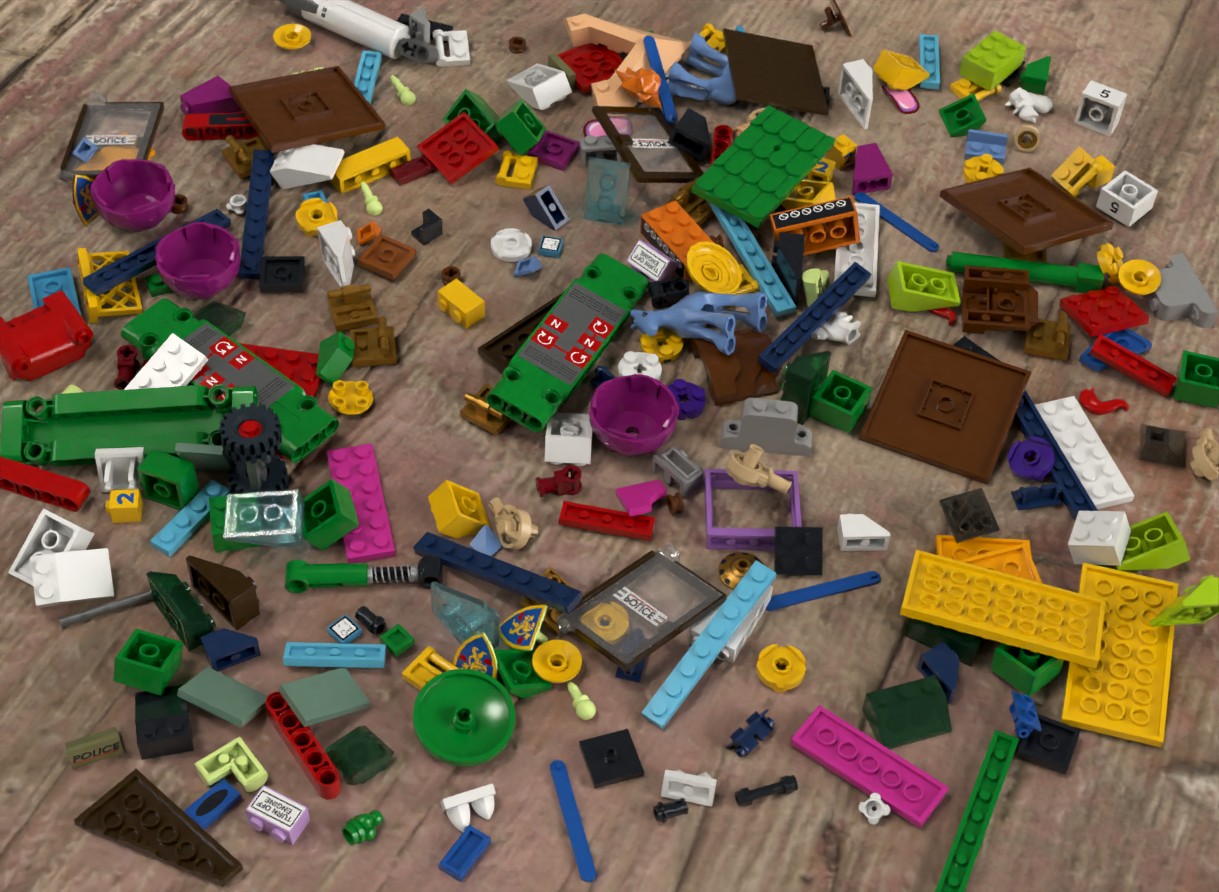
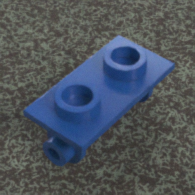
M1012 691L1013 702L1009 710L1015 722L1016 735L1026 738L1033 729L1041 731L1033 699L1026 694L1020 695Z

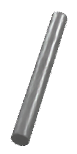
M156 588L59 618V621L63 628L158 598Z

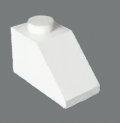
M850 513L839 516L837 533L840 551L887 550L890 539L889 531L864 514Z

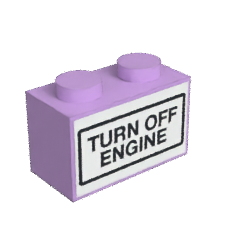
M642 240L637 242L627 259V262L633 265L631 269L640 274H646L648 276L647 279L651 283L654 281L670 280L679 265L669 256Z
M265 785L262 786L245 809L248 824L257 831L263 830L269 833L276 841L280 843L285 841L292 846L310 822L307 807Z

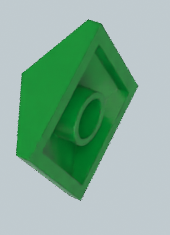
M974 93L938 110L951 138L967 136L970 129L978 130L987 121Z
M517 649L494 650L498 671L510 693L526 699L551 690L553 687L551 682L542 679L534 671L532 664L534 649L532 651Z

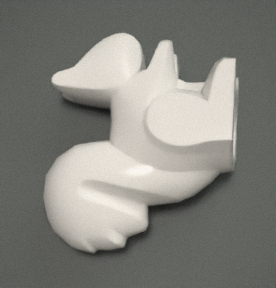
M1020 87L1009 95L1010 99L1005 105L1007 108L1014 105L1016 109L1013 114H1019L1020 119L1036 123L1035 117L1039 116L1038 113H1047L1053 107L1051 99L1047 96L1035 95Z
M837 311L828 320L830 323L826 322L811 338L840 341L850 345L860 337L858 328L861 322L856 321L852 323L850 321L853 316H847L845 312Z

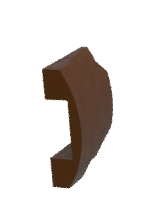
M965 265L961 309L962 332L984 334L985 330L1007 332V330L1029 331L1030 327L1038 325V292L1029 285V270Z
M750 328L734 331L736 344L734 352L729 356L721 353L716 345L702 339H688V344L694 358H701L709 376L708 391L715 406L743 401L748 398L778 394L775 379L782 367L773 374L757 362L759 355L772 343L768 335L753 332Z

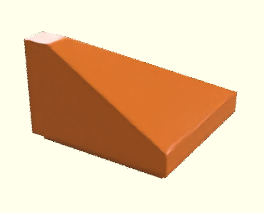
M374 221L356 230L359 245H364L380 234L381 228Z

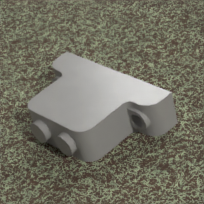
M1183 253L1173 255L1169 264L1165 265V269H1159L1161 283L1158 289L1151 294L1143 295L1149 303L1150 310L1162 321L1190 318L1200 328L1213 327L1218 315L1217 308Z
M748 398L743 402L741 419L727 420L722 424L720 448L749 450L750 445L755 444L768 453L810 457L812 431L808 428L797 426L798 406L795 403Z

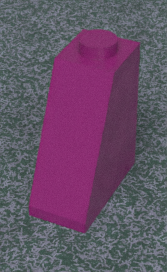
M216 76L180 95V108L185 115L240 112L241 109L229 94V87L231 85L220 76Z
M877 144L857 146L852 195L858 192L871 193L890 189L893 173Z

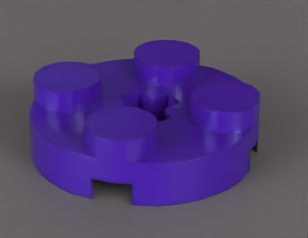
M676 379L673 384L667 386L673 393L677 404H679L677 420H685V417H692L694 419L703 413L706 402L704 389L683 379ZM680 399H686L687 401L681 403Z
M1031 436L1022 442L1020 440L1017 441L1010 448L1008 462L1012 473L1018 478L1041 481L1053 468L1055 454L1045 439ZM1035 455L1036 460L1028 462L1026 458Z

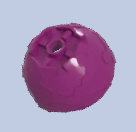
M121 159L111 163L96 177L91 185L90 195L98 213L108 224L130 232H142L156 227L170 213L175 199V185L168 170L162 164L143 159Z
M206 222L190 223L172 231L156 245L155 259L159 276L167 286L182 297L188 299H207L213 297L224 289L226 290L235 279L241 261L240 245L237 238L221 226Z
M642 374L621 376L605 381L595 389L590 404L589 421L596 437L610 451L625 457L639 456L657 451L670 439L679 416V404H677L673 393L668 387L653 377Z

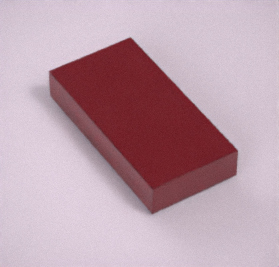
M424 155L389 169V175L399 186L434 172V166Z

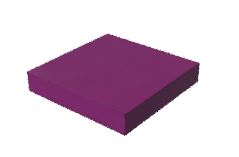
M546 130L539 142L528 152V156L538 157L539 163L564 171L579 151V142Z

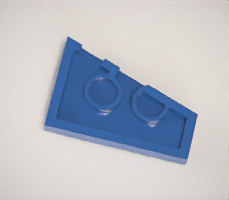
M1130 329L1103 334V336L1137 355L1150 350L1153 344ZM1093 344L1079 359V362L1096 372L1110 367L1089 354Z

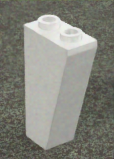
M773 586L768 587L718 654V659L734 663L770 602ZM723 603L692 626L689 644L693 645Z

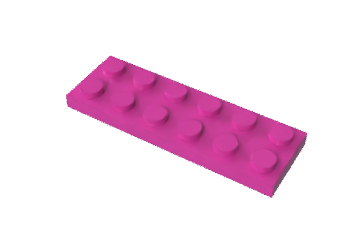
M372 443L328 450L327 458L331 479H334L350 490L359 522L358 527L343 536L348 563L394 557L395 548Z
M820 705L791 738L790 744L867 795L870 796L872 793L880 794L882 802L889 805L890 810L920 829L948 792L949 787Z

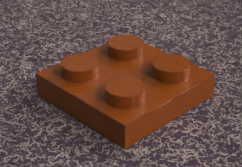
M380 234L358 258V265L394 281L416 256V249Z

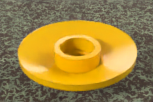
M286 24L275 30L273 40L281 48L299 49L310 42L311 32L307 27L300 24Z
M1135 259L1121 266L1118 272V280L1121 286L1128 292L1136 295H1147L1158 289L1161 283V274L1152 263Z
M550 640L544 642L535 650L532 664L534 671L542 679L548 682L562 683L573 679L579 673L582 666V656L578 648L572 643L564 640Z

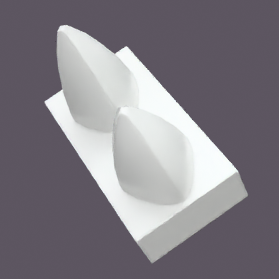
M666 769L661 796L677 800L684 798L686 802L712 807L717 780L712 779L706 771L696 776L686 774L680 769L675 771Z
M492 783L442 799L440 804L443 813H447L452 824L458 830L464 832L470 823L469 804L472 805L478 815L488 820L494 811V795L496 792Z

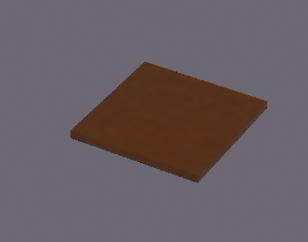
M339 66L229 87V94L272 153L385 129V122Z
M1030 167L943 189L940 191L939 196L1022 255L1112 230L1114 225L1112 221Z
M905 330L859 435V440L988 485L1030 379L1031 371Z

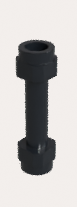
M794 775L783 776L780 778V782L749 790L748 787L742 788L740 791L735 792V800L739 807H746L752 805L753 800L780 792H784L785 795L793 793V791L798 790V783Z

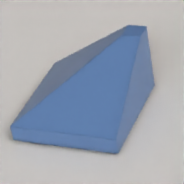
M83 137L72 154L88 163L98 149V146Z
M536 256L519 260L514 277L533 273L541 269L543 265Z
M487 525L482 527L469 545L471 549L492 556L503 547L500 540Z

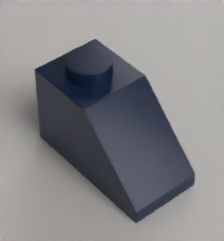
M550 185L538 188L522 199L531 215L553 231L570 220Z
M223 628L200 637L203 652L211 669L217 672L261 655L258 640L253 636Z
M943 642L921 654L917 669L945 702L949 704L952 702L956 690L960 659L956 652Z

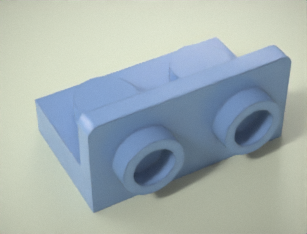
M970 129L965 144L964 159L968 160L982 154H989L994 160L1003 165L1008 135Z

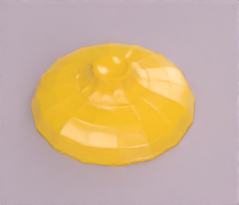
M708 241L698 242L690 247L686 255V267L691 279L698 287L707 292L731 294L739 288L742 282L741 269L737 260L729 251L718 244Z

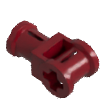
M123 345L117 350L118 376L114 380V386L119 390L126 388L136 376V371L140 367L139 361L136 359L137 349L132 345Z
M569 465L562 470L554 471V476L542 479L536 477L535 482L539 497L553 492H557L558 496L578 494L582 489L580 468Z

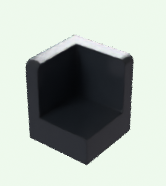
M430 209L422 212L423 225L411 231V235L423 246L443 234L442 219Z

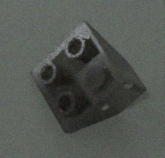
M1142 423L1140 428L1139 459L1185 467L1187 431Z
M982 488L940 499L939 501L956 543L1000 530Z

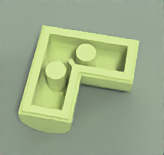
M809 269L802 274L806 302L809 307L831 286L828 270Z
M240 736L194 763L200 778L207 787L233 773L246 792H253L262 787L268 778L266 770Z

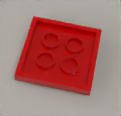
M588 43L557 54L576 74L575 86L582 94L592 91V83L610 79L623 62V59L615 51L609 50L608 46L600 43L598 45Z
M465 112L417 145L418 151L431 162L434 168L451 185L499 151L498 146Z
M1109 286L1105 289L1089 291L1088 293L1071 295L1060 299L1059 306L1090 337L1149 323V316L1117 286Z

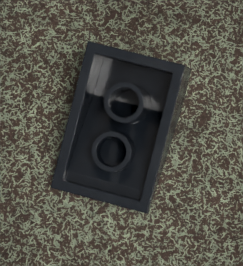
M780 232L779 240H774L773 253H777V255H772L771 266L775 268L777 276L797 309L802 280L805 234Z
M183 685L167 687L161 696L147 691L135 693L136 738L142 760L194 751L189 702L177 696L178 689Z

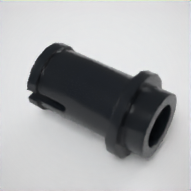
M365 606L357 610L355 618L367 626L370 633L380 634L384 631L386 623L382 616H376Z
M680 798L667 803L658 802L656 806H653L656 821L664 823L669 818L688 814V806L685 799Z

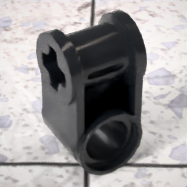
M676 278L650 283L648 292L652 295V306L656 309H663L678 303L682 298L689 295L688 280Z

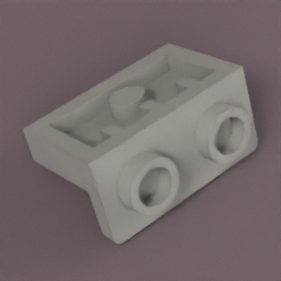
M421 8L409 14L410 39H419L430 44V22L426 19V9Z

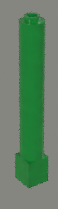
M952 251L951 255H947L945 267L949 268V272L964 274L965 265L1029 270V282L1073 287L1074 292L1078 293L1101 290L1104 281V273L1100 265L1078 263L1077 267Z

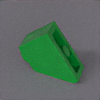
M1047 56L1026 65L1025 72L1021 71L1019 83H1022L1021 89L1030 93L1044 95L1051 57Z
M340 331L321 341L316 375L330 386H333V383L338 381L353 360L355 343Z

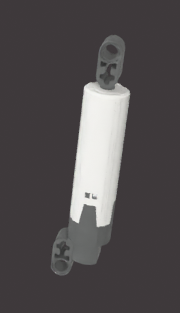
M277 0L286 4L290 13L376 52H382L383 55L392 59H398L402 55L419 63H433L438 59L439 53L435 46L419 39H410L411 35L408 26L350 0Z

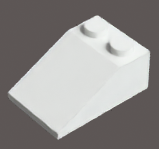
M861 59L842 65L838 95L865 130L868 129L873 101V72L865 60Z
M538 63L506 80L507 84L531 107L539 110L548 109L551 106L550 104L562 101L566 98V95L572 93L564 71Z
M315 144L280 151L270 173L282 190L331 180L345 152L343 149Z
M341 220L317 227L323 263L340 288L341 286L350 285L354 268L353 257H355L354 248L350 245V239H352L350 228L345 227Z
M557 412L556 416L549 420L545 437L544 462H550L554 465L572 463L576 466L590 464L593 430L590 425L589 414Z
M43 508L8 573L33 586L30 564L31 556L86 550L94 533Z
M108 548L59 552L30 557L35 602L39 608L115 596Z

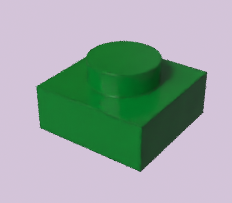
M159 273L145 277L151 297L172 292V289L163 282Z
M397 624L380 636V643L386 644V649L395 658L415 645L414 638L400 624Z

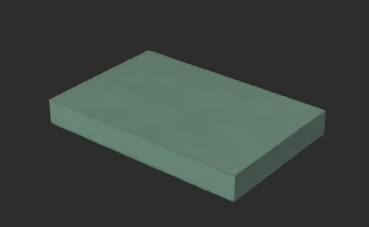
M176 443L175 452L181 459H187L194 463L195 471L229 473V468L233 467L232 459L226 455L222 446Z
M209 667L181 686L177 694L178 697L240 728L266 708V698L268 697Z
M345 667L281 684L279 692L304 727L364 710L370 705L369 699Z

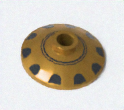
M731 553L721 560L718 567V575L726 587L734 590L755 561L763 563L758 557L750 553Z

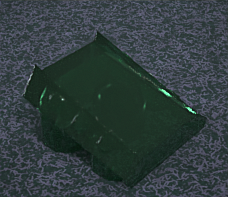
M211 301L193 314V317L199 321L201 319L207 320L230 337L241 329L246 312L219 301Z
M358 726L329 745L325 750L334 766L343 772V779L349 785L364 784L385 770L394 754V751L366 726Z

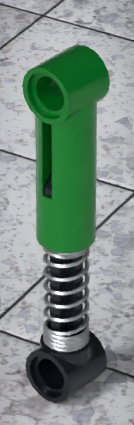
M425 556L419 560L418 564H411L410 566L407 564L405 567H402L401 564L399 567H395V565L389 567L388 564L386 567H382V565L375 567V565H368V563L308 564L303 560H291L286 564L284 587L292 593H303L308 588L368 586L369 583L373 584V581H376L378 584L380 581H383V583H386V581L390 583L396 581L399 583L402 580L405 583L406 580H409L410 582H418L422 588L436 589L443 583V562L436 556Z

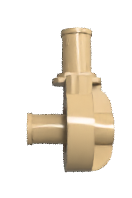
M1205 428L1200 431V439L1196 441V446L1192 448L1194 460L1190 464L1197 477L1205 476L1209 480H1214L1219 477V444L1214 440V431L1212 432V429Z
M751 444L747 453L733 452L726 465V472L737 483L751 487L760 486L761 488L769 486L783 493V495L787 494L792 482L774 474L773 467L768 468L759 461L761 454L764 452L761 447Z
M500 498L490 500L491 504H488V508L495 515L494 521L497 522L495 526L497 527L502 546L511 549H521L529 539L536 538L535 535H538V527L535 524H531V518L527 511L516 509L511 504L504 505Z

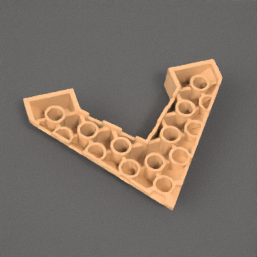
M587 14L563 19L573 47L588 43L596 45L600 43L608 46L609 50L618 53H628L617 71L623 73L626 72L627 67L634 72L640 68L651 69L643 43L646 36H652L655 39L665 75L672 68L674 62H678L682 58L681 55L686 50H689L690 47L689 42L611 23ZM616 72L608 80L591 84L592 98L595 106L637 107L640 102L621 87L622 81ZM607 114L609 118H626V114Z

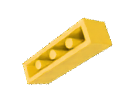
M397 136L342 159L333 178L329 181L340 194H344L360 187L362 181L366 184L389 175V169L410 161V149Z

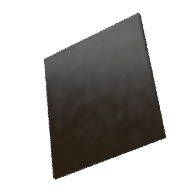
M723 28L722 32L735 99L828 116V107L813 45Z

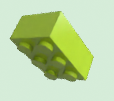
M994 30L962 57L959 75L988 91H992L1022 65L1026 46Z

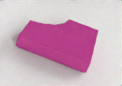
M659 479L615 489L616 497L630 517L652 512V504L667 496L666 488Z

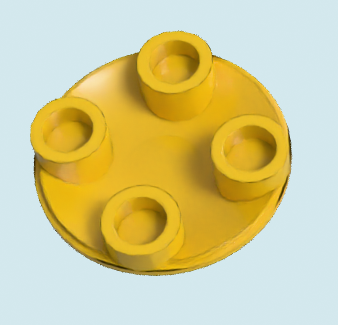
M338 380L333 383V388L328 394V401L330 406L337 412L355 415L366 411L372 405L373 394L369 389L368 383L365 381L344 382Z

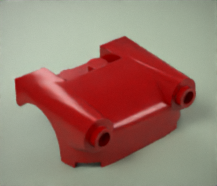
M63 290L42 298L43 306L15 317L10 321L5 322L0 317V359L11 380L28 378L29 381L38 379L85 356L84 352L92 346V330Z

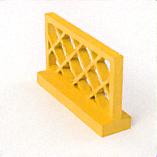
M77 248V265L89 323H97L98 317L142 313V305L135 277L110 289L107 295L101 294L96 296L83 285L84 277L115 262L116 259L130 254L129 251L87 253L86 248ZM101 260L104 263L99 266L92 261ZM126 286L132 289V291L127 294L121 289ZM116 294L123 299L117 302L112 297ZM127 301H130L133 304H135L136 307H127L124 304ZM107 302L113 307L108 309H102L101 306H103Z

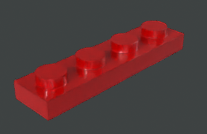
M1101 334L1096 338L1089 352L1090 355L1164 397L1170 393L1177 378Z
M564 501L559 516V525L651 541L655 517L644 515L630 517L627 512Z

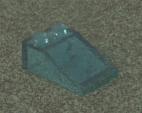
M589 158L584 200L585 220L624 226L628 211L631 163Z
M286 490L227 495L224 539L274 547L302 546L304 501L299 491Z
M435 581L430 584L432 613L461 645L470 637L485 633L489 641H491L493 649L499 646L500 617L493 607L490 608L480 599Z

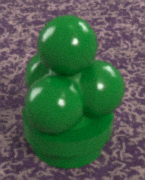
M373 810L369 814L356 815L353 819L351 818L346 821L345 826L341 829L345 840L350 845L361 844L365 840H372L376 835L374 826H379L383 821L382 813Z

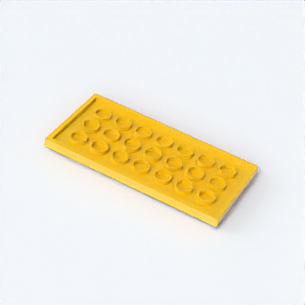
M916 550L900 615L959 632L969 633L984 639L998 641L1009 646L1027 649L1031 652L1067 660L1082 666L1097 668L1100 657L1106 601Z
M1083 562L1078 593L1106 601L1100 657L1097 668L1082 666L1068 661L1060 722L1072 727L1161 748L1164 743L1175 625L1151 627L1150 621L1177 598L1178 584Z

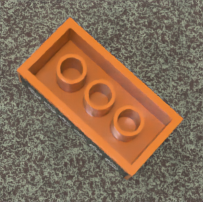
M852 196L770 214L773 241L779 240L780 232L805 234L803 256L860 243L858 214Z
M676 200L641 214V235L649 244L679 263L675 270L679 278H684L688 282L692 279L686 267V255L690 247L698 242H714Z

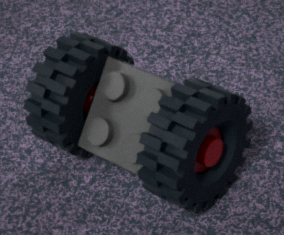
M250 403V407L241 404L238 410L234 407L231 409V414L226 412L224 420L221 419L219 427L223 450H225L228 457L232 455V460H234L232 462L233 467L229 468L228 474L231 494L256 492L259 510L264 509V505H268L269 508L273 507L274 501L280 503L282 496L285 497L287 489H289L287 467L284 460L281 461L280 456L275 455L274 451H278L280 443H282L280 420L277 413L274 414L273 409L269 407L266 410L263 404H260L259 407H256V403Z

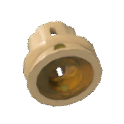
M1022 125L1015 132V145L1018 149L1025 152L1036 149L1040 144V133L1037 128L1032 125Z

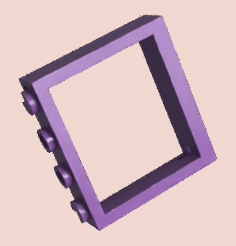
M705 469L706 549L774 551V529L713 528L712 489H775L769 486L761 488L760 486L741 485L728 475L726 469ZM773 470L774 474L792 482L789 488L791 527H802L798 472Z

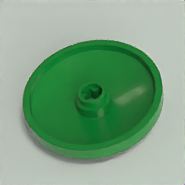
M455 669L435 676L420 690L413 708V728L421 746L437 760L454 766H475L490 761L505 749L514 730L515 708L508 691L495 678L477 670Z

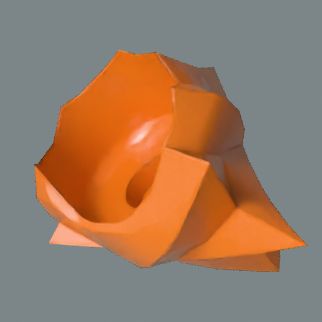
M627 67L625 73L615 70L622 81L621 87L626 92L646 105L662 107L658 99L661 78L653 69L640 68L634 72Z

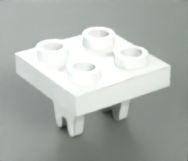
M144 447L96 449L95 459L101 492L125 489H139L143 491L138 467L145 459Z

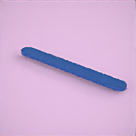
M646 36L643 43L650 67L661 78L659 99L666 121L674 124L677 121V115L657 45L652 36Z
M863 192L855 194V200L859 203L880 205L879 217L929 252L938 251L939 245L867 194Z
M869 571L771 596V600L765 610L772 611L879 583L880 575L878 572Z
M555 760L550 764V771L579 874L584 882H592L596 878V870L567 769L563 761Z

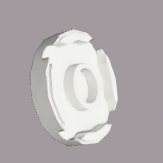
M507 228L500 230L491 239V252L501 261L518 262L528 257L532 251L530 236L525 232H520L519 229Z

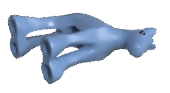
M695 33L690 43L686 66L715 75L717 78L709 80L696 78L689 74L680 64L674 62L669 73L668 82L671 96L711 101L722 105L734 104L738 99H735L727 54L712 49L701 35ZM702 56L719 63L721 66L706 61ZM685 83H688V84H691V85H695V86H698V87H702V88H705V89L694 88V87H691V86L686 85Z
M699 291L685 296L678 303L666 309L630 311V315L635 318L633 320L635 324L631 325V329L640 330V332L651 337L657 334L659 328L670 329L681 338L702 339L716 345L721 353L729 356L734 352L736 337H734L736 320L749 325L757 332L762 333L765 330L768 321L767 314L765 313L768 298L765 292L736 295ZM723 306L744 307L750 312L728 310L723 308ZM705 324H711L718 328L721 332L704 328L702 326Z

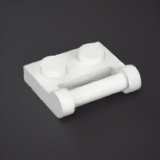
M438 29L433 32V39L439 53L436 61L437 66L470 65L467 30L443 32ZM443 41H448L450 57L444 55Z

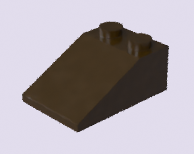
M191 555L186 557L192 587L232 627L238 630L260 614L258 606L260 601L256 595L257 585L251 577H246L239 570Z

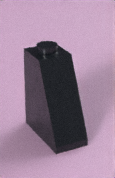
M688 108L675 126L667 143L703 161L711 146L706 117Z

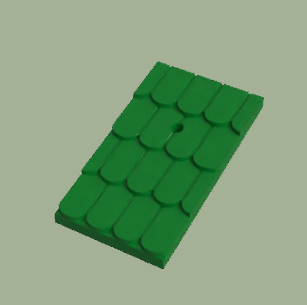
M768 105L751 121L750 125L735 139L734 143L713 162L712 166L697 179L691 192L751 225L760 228L769 218L770 214L778 208L834 146L835 138L827 136L825 133L809 127V125L795 118L793 119V117Z

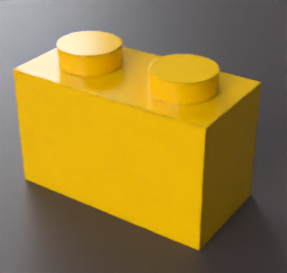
M458 279L453 280L437 291V305L440 310L449 314L456 323H460L464 328H468L485 317V301Z

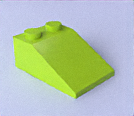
M896 261L887 276L891 305L894 309L916 312L955 307L961 304L955 274L952 272Z
M1168 511L1130 526L1131 533L1121 566H1115L1118 571L1169 569L1191 560L1185 540Z
M1214 575L1205 576L1199 580V584L1184 589L1182 595L1175 598L1150 621L1151 627L1203 624L1219 614V577H1214Z

